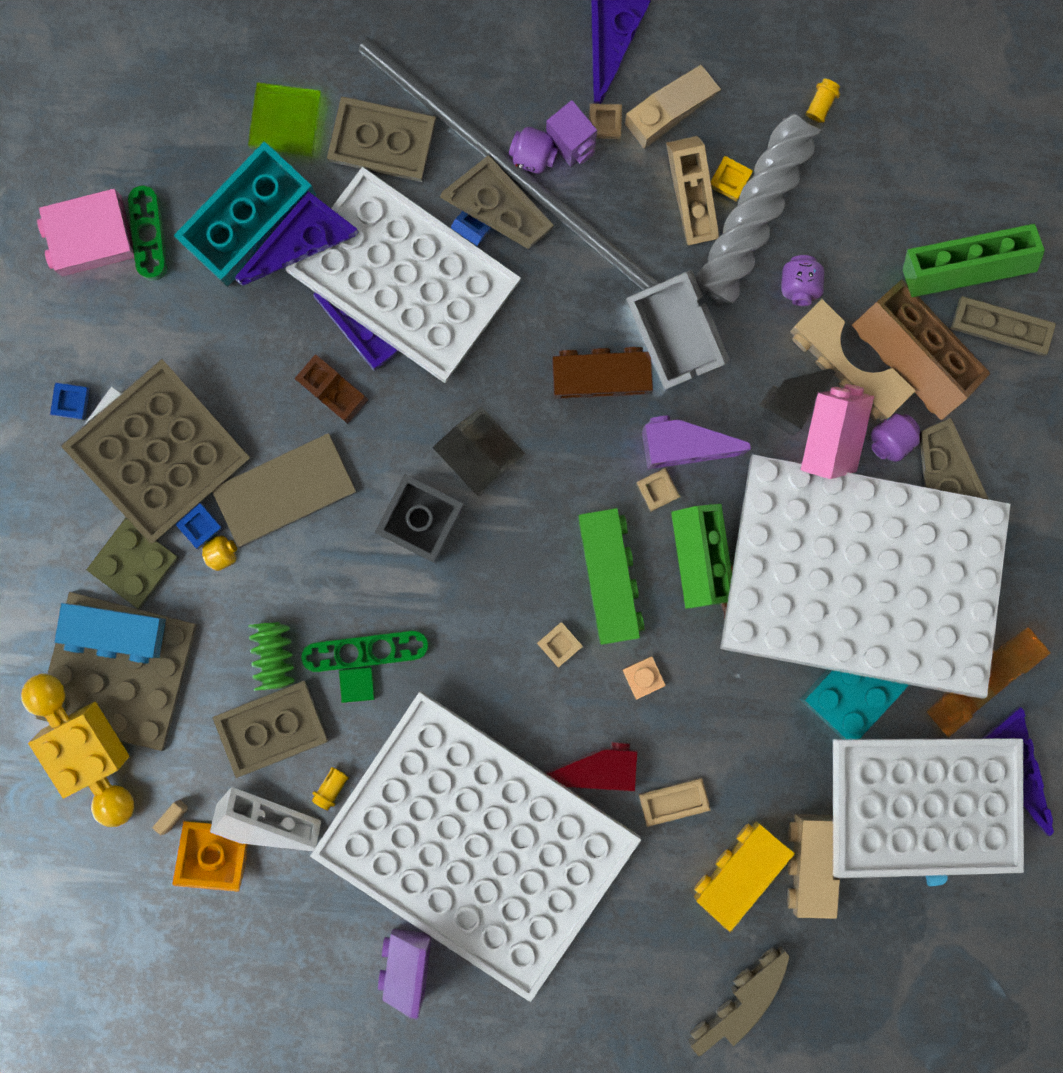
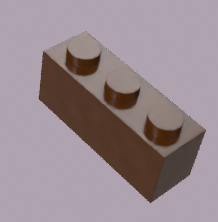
M643 347L624 348V353H611L609 348L592 349L591 354L578 355V350L559 351V356L552 357L554 399L651 395L653 391L651 356L649 352H643Z

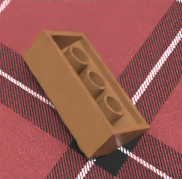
M902 279L852 324L860 338L869 343L880 355L881 360L893 368L916 390L915 393L924 402L926 408L936 414L940 420H943L968 399L990 375V372L919 296L911 298L908 286Z

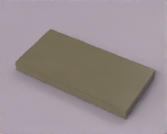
M327 433L221 483L212 493L237 546L240 548L353 495L357 491L330 434Z

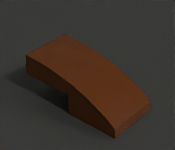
M316 354L294 378L347 424L369 400Z

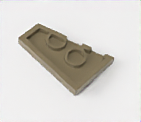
M489 155L442 191L440 198L527 249L535 245L554 227L550 220Z

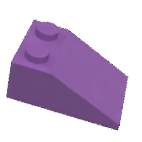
M669 415L650 418L651 422L645 424L642 430L648 470L744 456L751 450L749 442L682 420L671 421Z
M393 929L390 937H384L382 957H387L388 959L386 970H380L378 990L384 991L382 1001L406 1016L418 1019L425 997L432 937L425 932Z

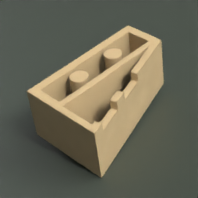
M794 814V822H789L788 829L789 842H794L795 853L788 862V874L793 875V888H788L787 892L788 908L793 909V914L797 918L837 919L840 879L833 876V815Z

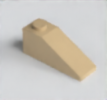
M699 65L656 91L626 114L625 125L641 146L646 149L718 94L721 89L705 68Z
M698 136L667 142L671 175L687 245L718 239V226L704 143Z

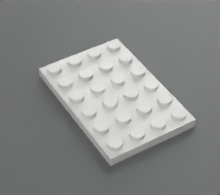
M362 167L331 207L332 210L356 227L358 234L349 240L286 267V272L439 380L446 383L519 284L521 277Z
M833 739L834 877L858 878L1024 873L1023 739Z

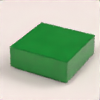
M372 667L339 670L341 703L375 700Z

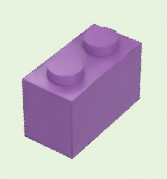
M573 100L546 121V133L552 137L554 141L553 147L559 149L558 153L570 167L577 162L581 165L594 155L595 151L593 149L596 147L597 129Z

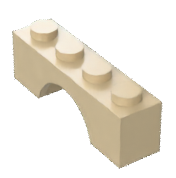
M821 299L790 331L794 335L792 340L804 352L809 350L817 358L815 362L822 371L828 375L833 373L841 381L839 383L840 388H844L845 384L856 385L864 388L863 393L874 396L870 417L873 420L878 418L881 421L888 419L916 390L893 368L872 373L862 371L853 366L845 357L841 347V332L845 321Z

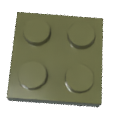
M125 518L86 570L134 607L141 609L179 559V556L157 540L150 544L136 527Z

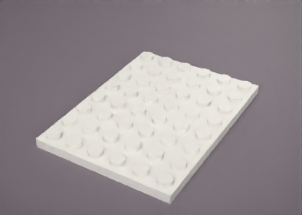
M752 455L748 469L720 649L982 699L987 697L1010 504L847 473L834 479H827L801 471L802 464Z
M420 690L310 857L531 1002L641 841V836Z

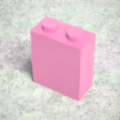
M115 188L39 208L41 218L37 219L38 229L42 238H46L49 248L45 250L46 261L49 268H54V271L62 277L134 258L132 235L123 199Z
M845 384L844 388L831 387L830 391L817 394L801 471L827 479H834L847 473L857 472L874 396L863 393L864 388Z

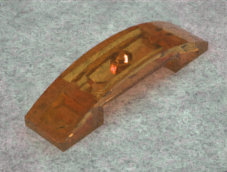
M1027 627L992 653L987 697L982 699L946 692L926 712L949 738L973 718V714L1022 673L1026 674L1051 652L1033 631Z

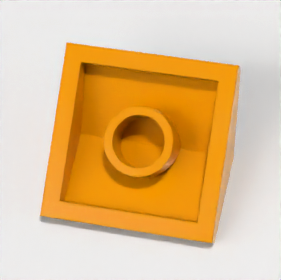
M183 821L172 885L239 892L246 867L248 844L238 843L210 833L212 824Z

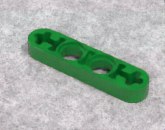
M419 631L309 644L304 648L301 660L304 667L311 672L412 661L426 655L429 649V642L427 637ZM411 636H416L417 641H422L423 648L418 649L417 655H412V651L407 649L400 650L402 657H395L397 647L393 640L394 637H400L399 644L410 642ZM378 640L387 641L391 647L389 656L384 659L375 657L372 651L374 643ZM346 644H352L358 650V657L352 663L343 661L340 656V650ZM335 645L334 658L337 665L331 666L332 659L320 661L319 667L315 666V662H309L308 655L314 653V648H318L319 653H330L329 646Z

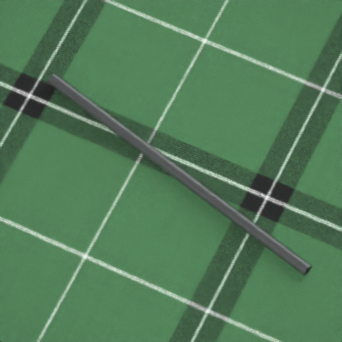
M366 38L360 44L358 50L484 157L489 155L516 184L642 290H646L659 284L656 279L529 172L514 165L510 156L370 38Z

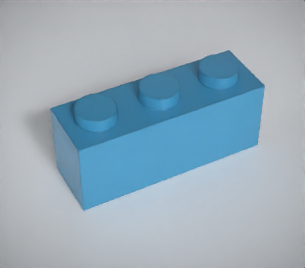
M61 603L54 643L65 644V651L84 653L85 648L97 649L96 655L101 657L116 658L117 653L129 654V661L149 664L150 658H160L166 619Z

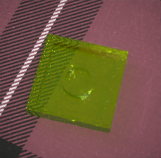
M257 82L248 147L257 149L265 141L276 152L313 157L321 91Z

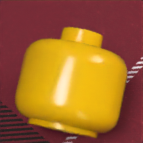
M223 535L216 536L202 547V556L208 567L220 571L235 563L236 555L234 552L237 551V546L234 541H228Z

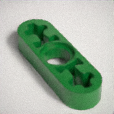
M137 186L131 190L128 196L135 267L142 277L150 281H156L161 279L167 271L160 199L150 187ZM143 194L152 200V202L147 203L146 208L147 214L150 217L154 215V219L144 217L142 207L136 204V201L142 199ZM152 225L156 228V236L152 241L144 242L140 239L139 232L143 226ZM141 248L151 249L153 259L159 263V266L154 267V272L152 273L147 268H144V264L149 263V256L145 250L141 251Z

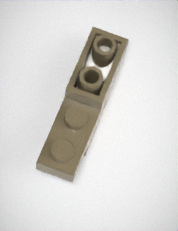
M782 946L777 950L774 947L767 950L759 958L761 963L751 971L747 968L740 972L734 978L733 982L735 984L731 987L738 999L734 1002L732 1000L726 1001L717 1009V1016L709 1023L703 1021L693 1028L690 1032L692 1037L688 1041L698 1057L724 1036L732 1046L736 1045L760 1020L774 999L786 972L790 956Z

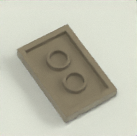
M341 96L327 160L336 164L359 169L363 167L368 171L422 182L436 117Z
M306 681L299 682L212 717L235 778L329 742Z

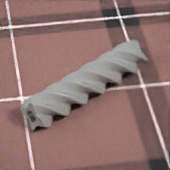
M797 114L783 118V121L773 130L769 139L768 149L759 157L754 167L753 178L743 187L739 196L738 206L728 215L724 224L723 234L712 245L708 263L700 269L696 276L701 292L723 305V302L733 303L737 300L740 293L739 279L748 275L754 268V250L762 247L769 240L770 228L768 222L782 215L785 208L783 194L798 185L800 180L798 165L812 158L815 151L813 137L823 132L805 122Z

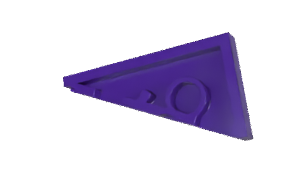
M591 0L593 104L603 103L651 0Z
M308 191L235 276V279L242 286L349 240L358 234V230Z
M1017 707L982 738L1023 739V809L1039 828L1050 837L1054 833L1052 814L1047 807L1043 792L1044 784L1038 762L1034 757L1033 742L1029 738L1026 727L1025 711L1021 707Z

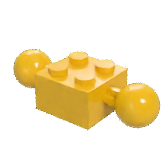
M38 674L31 677L22 688V703L31 714L45 716L50 725L41 729L28 744L59 794L64 799L89 786L94 794L91 810L96 821L106 827H119L125 824L131 818L134 811L133 797L124 787L111 785L107 776L118 771L129 758V754L98 704L94 701L67 715L62 707L65 700V690L62 683L56 677L49 674Z

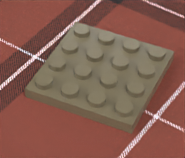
M162 358L61 445L64 451L150 544H153L250 459Z
M69 592L66 601L68 604L166 619L160 658H150L149 664L129 661L130 655L117 653L116 658L97 656V649L85 648L84 653L65 651V644L55 643L47 673L56 677L64 687L65 700L62 707L67 715L96 701L120 741L164 751L197 624ZM36 716L35 718L38 720L48 722L45 716Z

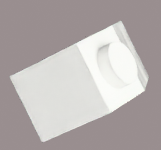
M231 787L216 804L210 833L242 844L313 851L317 846L321 820Z

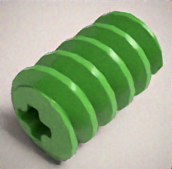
M280 622L248 625L249 628L258 630L257 633L249 636V640L259 643L258 646L250 649V653L260 656V659L252 662L251 666L261 669V672L253 675L252 679L262 682V685L253 690L286 688V686L294 683L295 678L285 676V673L294 669V665L284 663V660L293 656V654L282 648L290 644L291 639L281 636L282 633L290 630V626Z

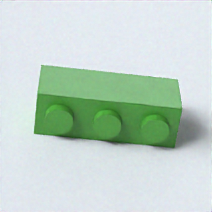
M722 504L700 505L672 511L685 609L728 603L732 570Z

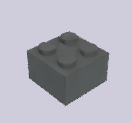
M404 474L375 533L436 564L465 505Z

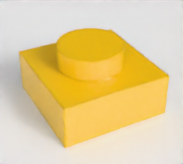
M724 155L710 181L711 188L737 202L753 170Z

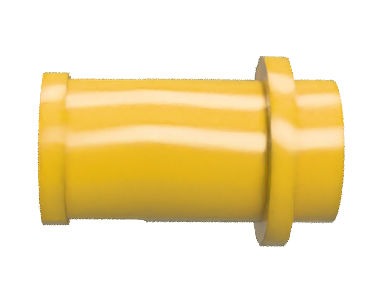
M826 78L821 83H817V92L805 113L808 118L819 123H824L834 99L840 97V85Z
M331 767L318 791L312 792L314 797L311 801L326 811L331 806L335 807L336 803H334V800L350 777L340 770Z

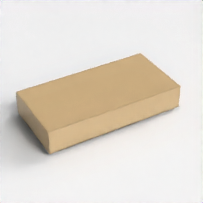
M702 778L638 794L647 827L711 811Z

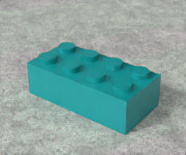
M264 141L173 236L228 287L235 280V276L309 191L315 196L316 193L312 185Z
M826 669L802 695L800 700L842 739H861L909 685Z

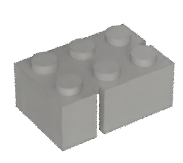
M692 269L626 298L664 389L692 379L696 374L699 376L723 366L730 360L707 304L700 305L698 299L702 298L703 295Z

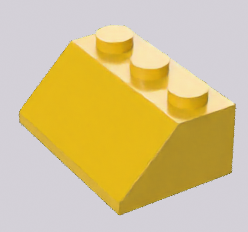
M757 821L752 826L748 823L742 828L736 837L739 841L732 851L726 849L716 860L715 864L718 867L710 877L705 874L694 888L697 892L694 895L696 902L729 932L733 930L795 854Z

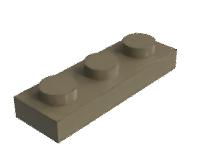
M962 296L957 304L951 330L1046 356L1050 348L1056 323Z

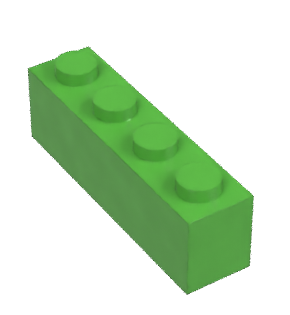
M1030 224L907 249L902 271L912 298L1037 272L1045 249L1036 225Z
M618 508L578 515L600 645L640 638L639 631H645L642 612H635L633 599L639 598L636 579L630 580L628 567L633 566L631 548H624L622 535L628 534L625 515H619Z

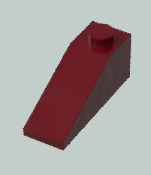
M611 742V747H602L544 773L565 787L635 791L637 750L630 749V743Z

